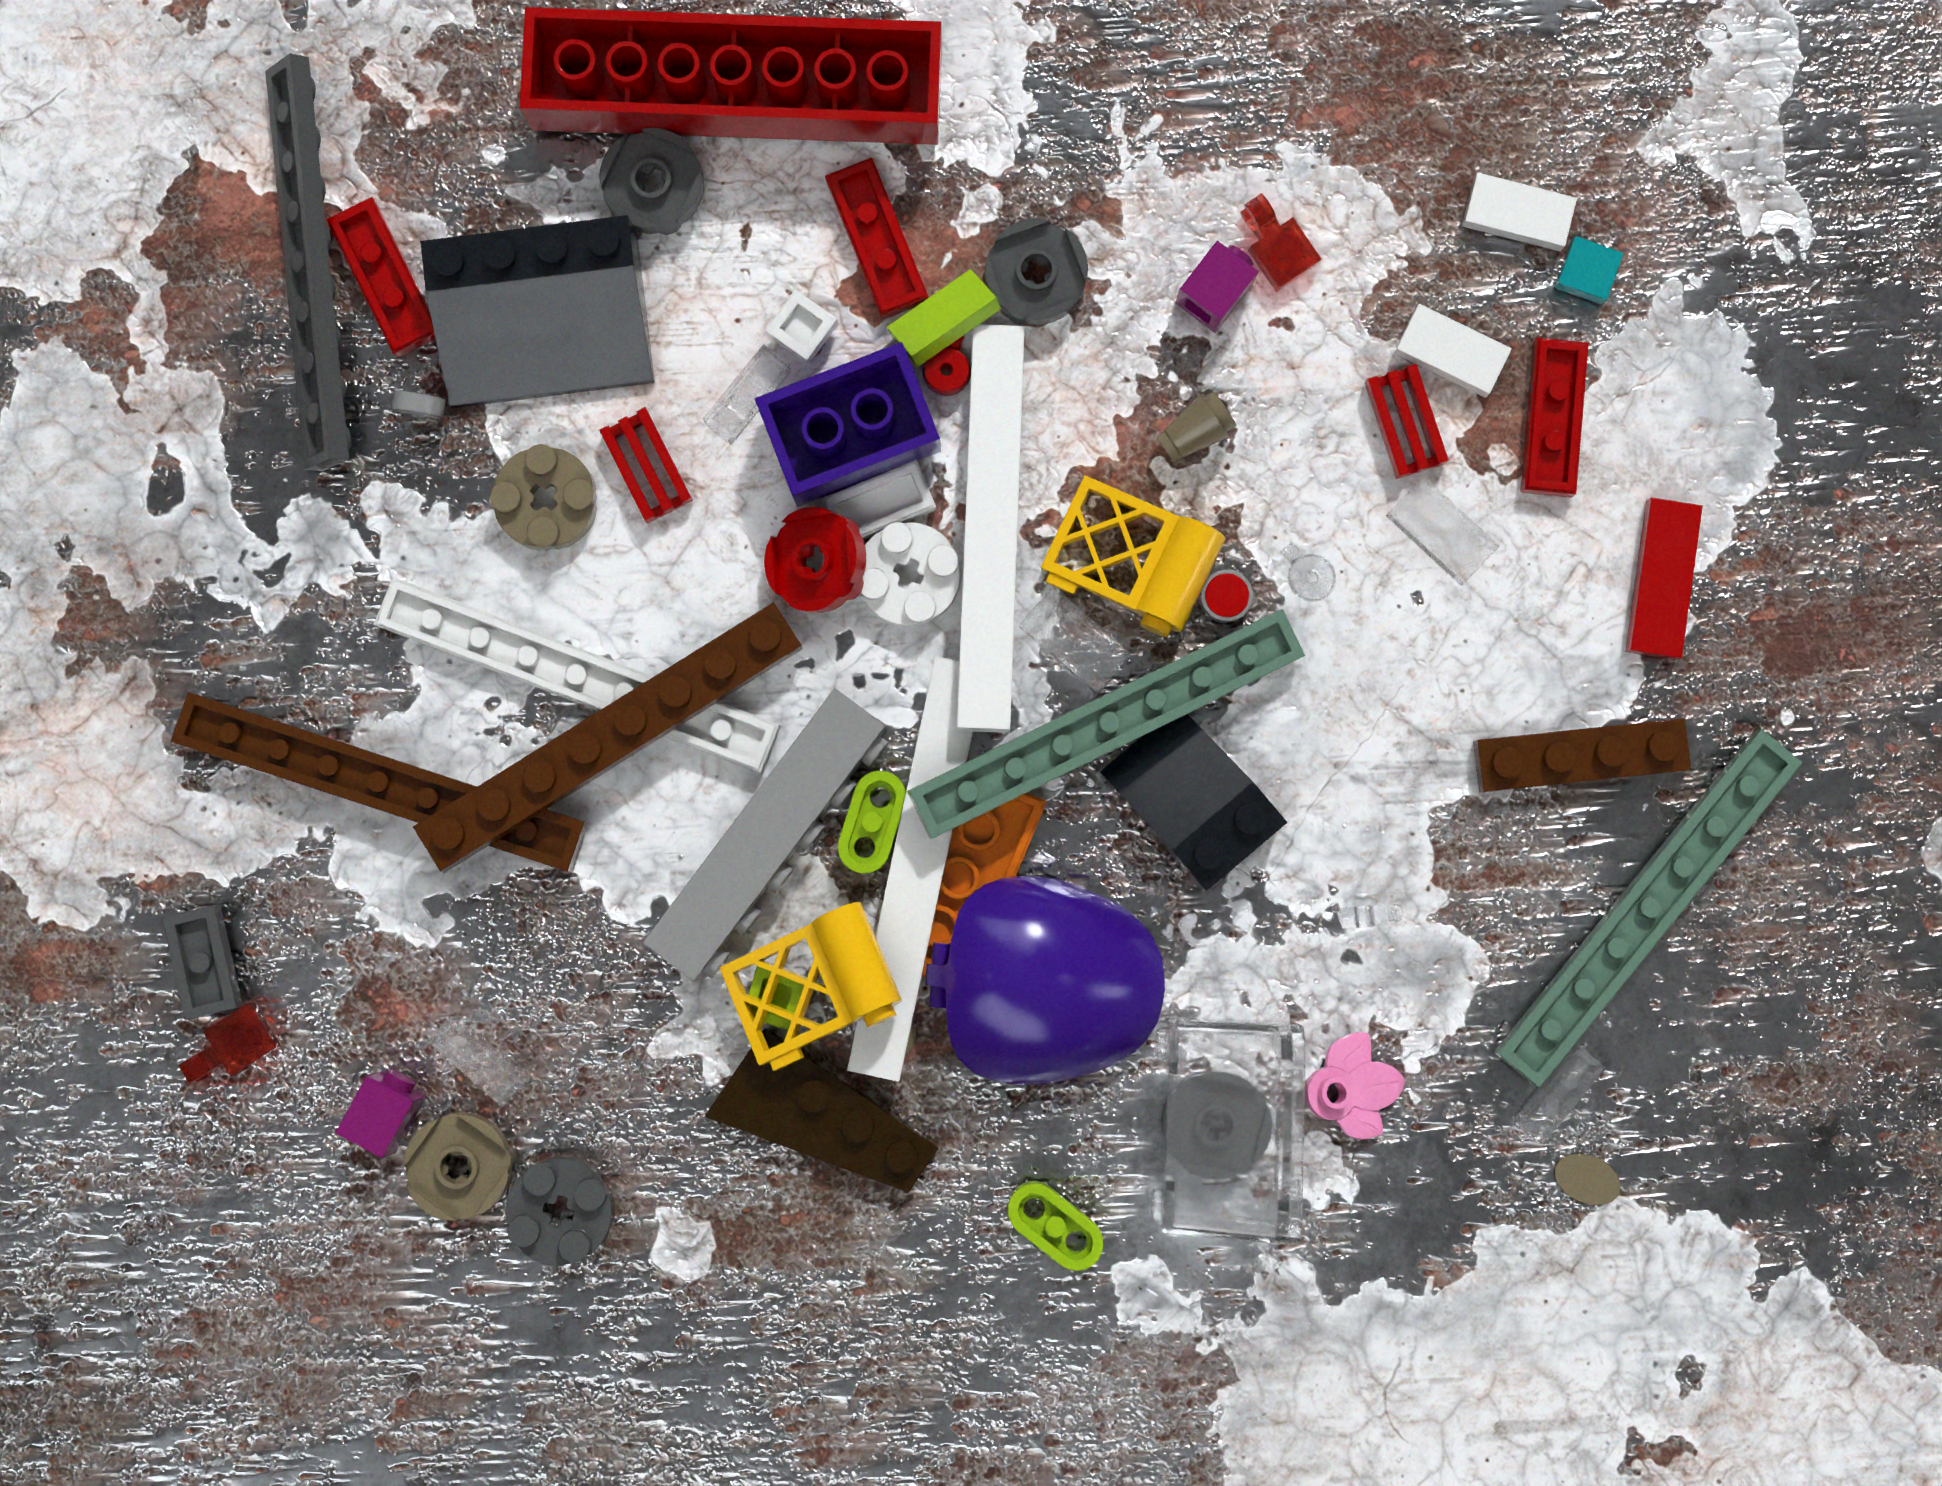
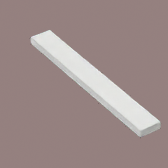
M979 324L973 328L957 731L1010 733L1025 326Z
M395 577L390 582L373 624L379 628L596 711L603 709L654 677ZM717 702L664 737L762 774L781 726L738 708Z
M935 656L875 936L902 1002L894 1006L897 1015L883 1023L867 1028L864 1020L857 1022L847 1071L898 1082L900 1081L953 831L951 829L930 839L907 791L967 762L973 736L971 731H957L960 661Z

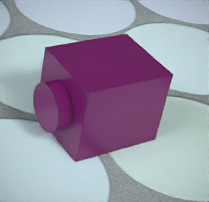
M1217 240L1180 287L1175 304L1216 333L1250 290L1259 271L1252 267L1254 264L1252 259L1243 250L1234 245H1229L1227 248Z
M388 1069L385 1074L378 1072L367 1075L335 1133L380 1158L392 1155L398 1150L426 1096L413 1090L416 1085L415 1081L397 1071Z

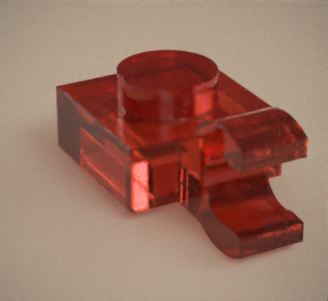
M1262 193L1244 205L1245 209L1240 214L1247 226L1258 238V241L1250 246L1248 252L1276 293L1320 263L1321 257L1295 219L1292 217L1280 226L1271 204Z
M249 1002L203 1031L211 1045L181 1063L179 1068L189 1084L195 1081H203L221 1069L222 1066L226 1068L230 1076H237L282 1046L256 1004Z

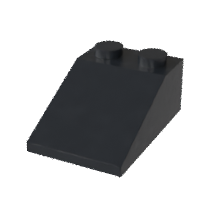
M1188 714L1143 735L1099 772L1200 892L1210 889L1288 823L1256 784Z

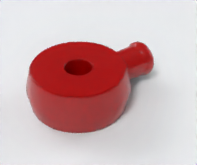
M964 335L924 362L922 369L924 382L931 391L938 395H956L967 386L970 380V363L960 352L965 338ZM945 368H949L953 371L948 376H945L941 373V371Z

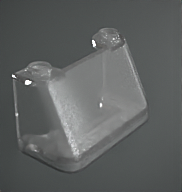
M1165 1017V1029H1156L1155 1059L1156 1061H1165V1069L1168 1073L1165 1179L1162 1180L1161 1189H1152L1151 1221L1160 1222L1162 1233L1272 1244L1298 1245L1300 1243L1303 1202L1306 1057L1305 1032L1301 1024L1292 1021Z

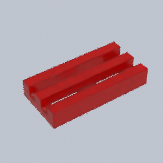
M1417 364L1407 366L1400 371L1387 372L1386 375L1381 377L1374 376L1365 381L1364 384L1396 479L1444 465L1449 461ZM1406 381L1431 455L1429 458H1426L1401 382ZM1382 388H1390L1414 460L1413 463H1406Z
M644 407L636 411V415L630 418L626 416L618 420V424L612 427L606 426L599 431L645 522L648 524L692 502L693 499L648 410ZM642 425L678 493V496L670 500L634 430ZM622 435L626 436L660 504L652 509L616 439Z

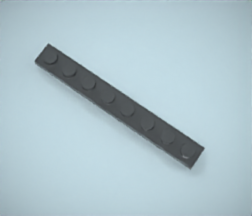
M289 53L267 69L265 74L304 470L325 471L349 460L348 451L351 445V435L345 423L343 401L346 394V385L340 373L338 350L340 348L341 335L335 323L333 300L335 298L336 285L330 273L328 250L330 248L331 236L325 223L323 201L326 186L320 173L318 151L321 136L315 123L313 103L316 86L313 78H311L309 57Z

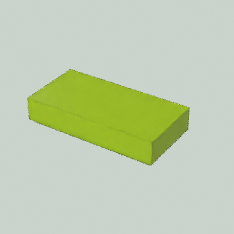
M969 269L887 326L896 343H903L908 357L916 367H919L1001 310V306L997 297Z

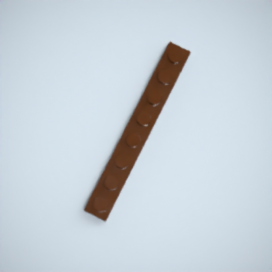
M773 602L419 822L413 828L439 871L446 873L803 649L802 645Z
M190 692L187 693L170 741L417 823L477 787ZM547 809L489 846L566 872H571L588 822Z

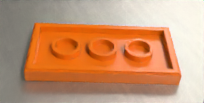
M1025 793L953 828L922 977L926 978V964H932L933 943H951L958 912L967 898L986 883L1002 878L1016 877L1047 803L1046 800Z

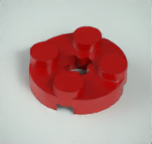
M821 507L798 509L788 514L781 521L786 524L779 530L776 537H770L765 550L764 568L769 586L775 594L781 595L785 602L789 603L787 605L805 612L825 613L841 607L847 600L855 599L861 593L866 568V549L859 527L855 521L835 511ZM819 546L820 553L824 554V562L818 572L806 565L807 558L814 556V548Z

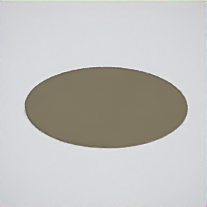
M1570 1154L1560 1159L1556 1164L1554 1173L1558 1185L1568 1196L1579 1202L1589 1205H1604L1615 1200L1620 1193L1621 1185L1618 1175L1611 1166L1597 1157L1587 1154Z

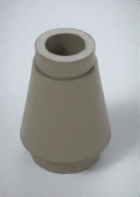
M1213 391L1204 398L1199 395L1156 438L1174 463L1181 457L1184 458L1228 438L1227 432L1237 425L1225 405Z

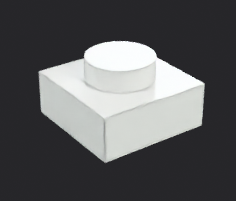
M795 289L765 332L768 337L809 365L838 326V320Z

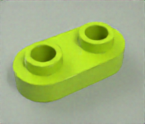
M870 772L860 779L854 790L838 841V853L841 861L854 872L862 874L876 872L886 864L890 857L906 795V790L901 780L890 772ZM879 788L888 790L891 795L889 804L883 808L875 807L871 802L872 793ZM861 838H870L875 844V851L870 857L862 858L856 853L855 846Z
M1029 1181L1019 1185L1010 1195L1008 1216L1012 1226L1058 1264L1069 1270L1080 1271L1093 1266L1098 1261L1103 1251V1237L1098 1225L1053 1188L1043 1182ZM1036 1198L1043 1202L1044 1210L1039 1216L1031 1217L1025 1213L1024 1205L1029 1199ZM1074 1231L1081 1232L1086 1237L1084 1246L1077 1250H1073L1066 1245L1067 1236Z

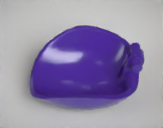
M1039 876L1002 878L986 883L972 893L958 912L951 943H933L932 964H926L925 985L930 986L929 1007L946 1008L950 1043L958 1059L973 1073L988 1080L1005 1084L1047 1085L1072 1080L1114 1066L1136 1052L1147 1041L1159 1020L1165 992L1162 956L1153 936L1141 921L1124 907L1088 889L1059 879Z

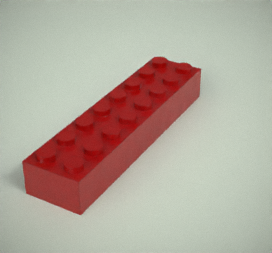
M525 7L519 109L531 130L639 134L643 133L641 129L662 128L679 136L938 145L942 24L940 21Z

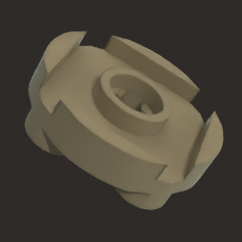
M544 444L534 445L528 450L521 451L510 458L499 471L490 492V502L494 507L495 516L501 528L517 543L534 550H549L553 548L558 550L575 544L589 531L594 523L597 512L596 485L593 476L586 466L571 453L563 449L551 448ZM550 486L557 489L553 495L554 500L557 502L555 508L550 511L547 507L543 506L536 511L533 508V504L536 501L534 493L539 488L546 490Z
M453 1112L426 1123L412 1137L404 1155V1168L406 1167V1177L409 1183L406 1186L410 1197L427 1214L441 1220L469 1219L485 1213L494 1207L504 1196L512 1179L515 1154L513 1148L508 1144L506 1136L493 1122L474 1113ZM464 1153L470 1159L468 1166L472 1169L469 1177L460 1175L454 1180L448 1175L451 1165L446 1162V1159L450 1154L458 1157Z

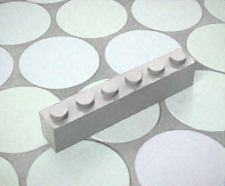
M834 688L643 941V944L692 981L700 980L704 974L713 978L719 971V967L723 966L731 954L724 947L737 931L744 936L762 913V910L756 904L765 892L770 889L776 893L793 872L794 868L788 862L798 848L802 847L808 851L826 827L819 820L831 804L839 809L852 794L857 784L851 778L861 764L865 763L871 767L889 743L882 738L887 731L886 725Z

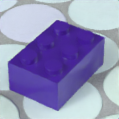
M902 342L754 398L797 507L864 482L914 460L919 461L941 452L939 434Z

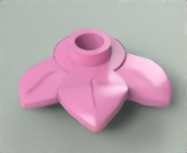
M1356 1032L1336 1040L1329 1046L1324 1067L1314 1071L1306 1082L1304 1097L1313 1114L1324 1120H1335L1345 1135L1360 1140L1371 1139L1383 1134V1123L1378 1110L1388 1107L1398 1099L1403 1090L1405 1079L1394 1067L1382 1062H1371L1370 1036L1365 1032ZM1331 1084H1334L1338 1089V1098L1334 1103L1327 1097V1089Z

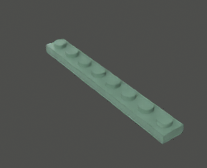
M1278 610L908 790L907 793L929 838L933 839L1304 657L1305 654L1284 610Z
M1763 729L1755 730L1499 1044L1494 1053L1532 1085L1540 1088L1803 762Z

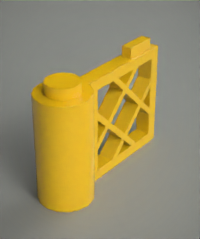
M1084 475L1040 568L1049 574L1045 581L1047 584L1073 596L1078 587L1136 612L1143 617L1140 626L1154 634L1167 638L1171 631L1182 632L1226 538L1222 533L1205 523L1189 517L1177 516ZM1090 492L1111 501L1116 517L1087 528L1081 511ZM1118 504L1133 511L1122 515ZM1146 516L1163 524L1155 541L1134 549L1125 523ZM1078 519L1082 530L1071 534ZM1120 526L1129 551L1099 561L1091 536ZM1086 539L1094 564L1075 571L1057 564L1064 546ZM1149 553L1143 567L1141 568L1138 557ZM1132 559L1138 578L1130 595H1127L1109 587L1103 569ZM1098 572L1101 583L1086 576Z
M861 902L850 903L829 911L816 918L811 924L719 967L758 1064L765 1065L770 1062L773 1071L803 1059L802 1047L855 1022L864 1020L866 1027L869 1028L895 1017L897 1014L894 1006L902 1002ZM807 940L814 957L807 978L784 969L791 947ZM777 954L774 964L765 961ZM753 965L771 971L761 999L746 993L738 972ZM819 974H821L825 985L817 982ZM781 976L804 985L794 1013L771 1004ZM814 990L830 996L838 1015L837 1018L821 1025L804 1017ZM751 1004L758 1007L756 1015L754 1014ZM768 1011L791 1021L784 1042L770 1049L761 1030ZM801 1025L811 1029L798 1035Z

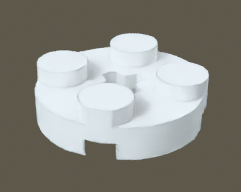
M895 522L887 525L866 543V568L861 594L869 609L878 618L898 627H913L918 624H925L932 619H937L951 607L958 594L960 571L958 555L944 535L934 528L921 523ZM912 561L919 564L917 572L923 576V580L920 584L911 582L906 589L898 585L900 576L895 573V569L898 565L907 566Z

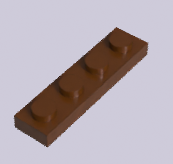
M1685 718L1473 741L1479 793L1692 770Z

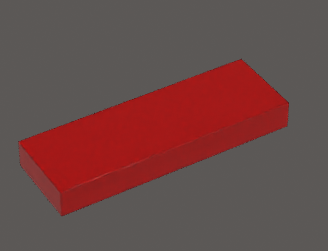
M871 157L825 175L827 186L881 320L915 308L928 299L929 296L873 158Z
M373 197L326 219L392 353L397 358H400L436 340L429 306Z
M1538 337L1533 342L1520 493L1569 498L1576 495L1588 342Z
M1652 497L1646 500L1625 652L1672 660L1682 658L1703 505Z

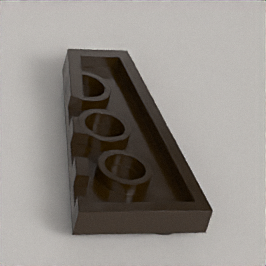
M764 1028L762 1031L769 1049L784 1042V1039L768 1028ZM751 1047L704 1116L908 1193L939 1149L938 1145L804 1053L803 1059L773 1071L770 1062L765 1065L758 1064Z

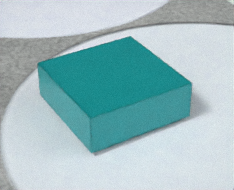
M1574 236L1568 246L1554 288L1603 305L1608 299L1624 253Z

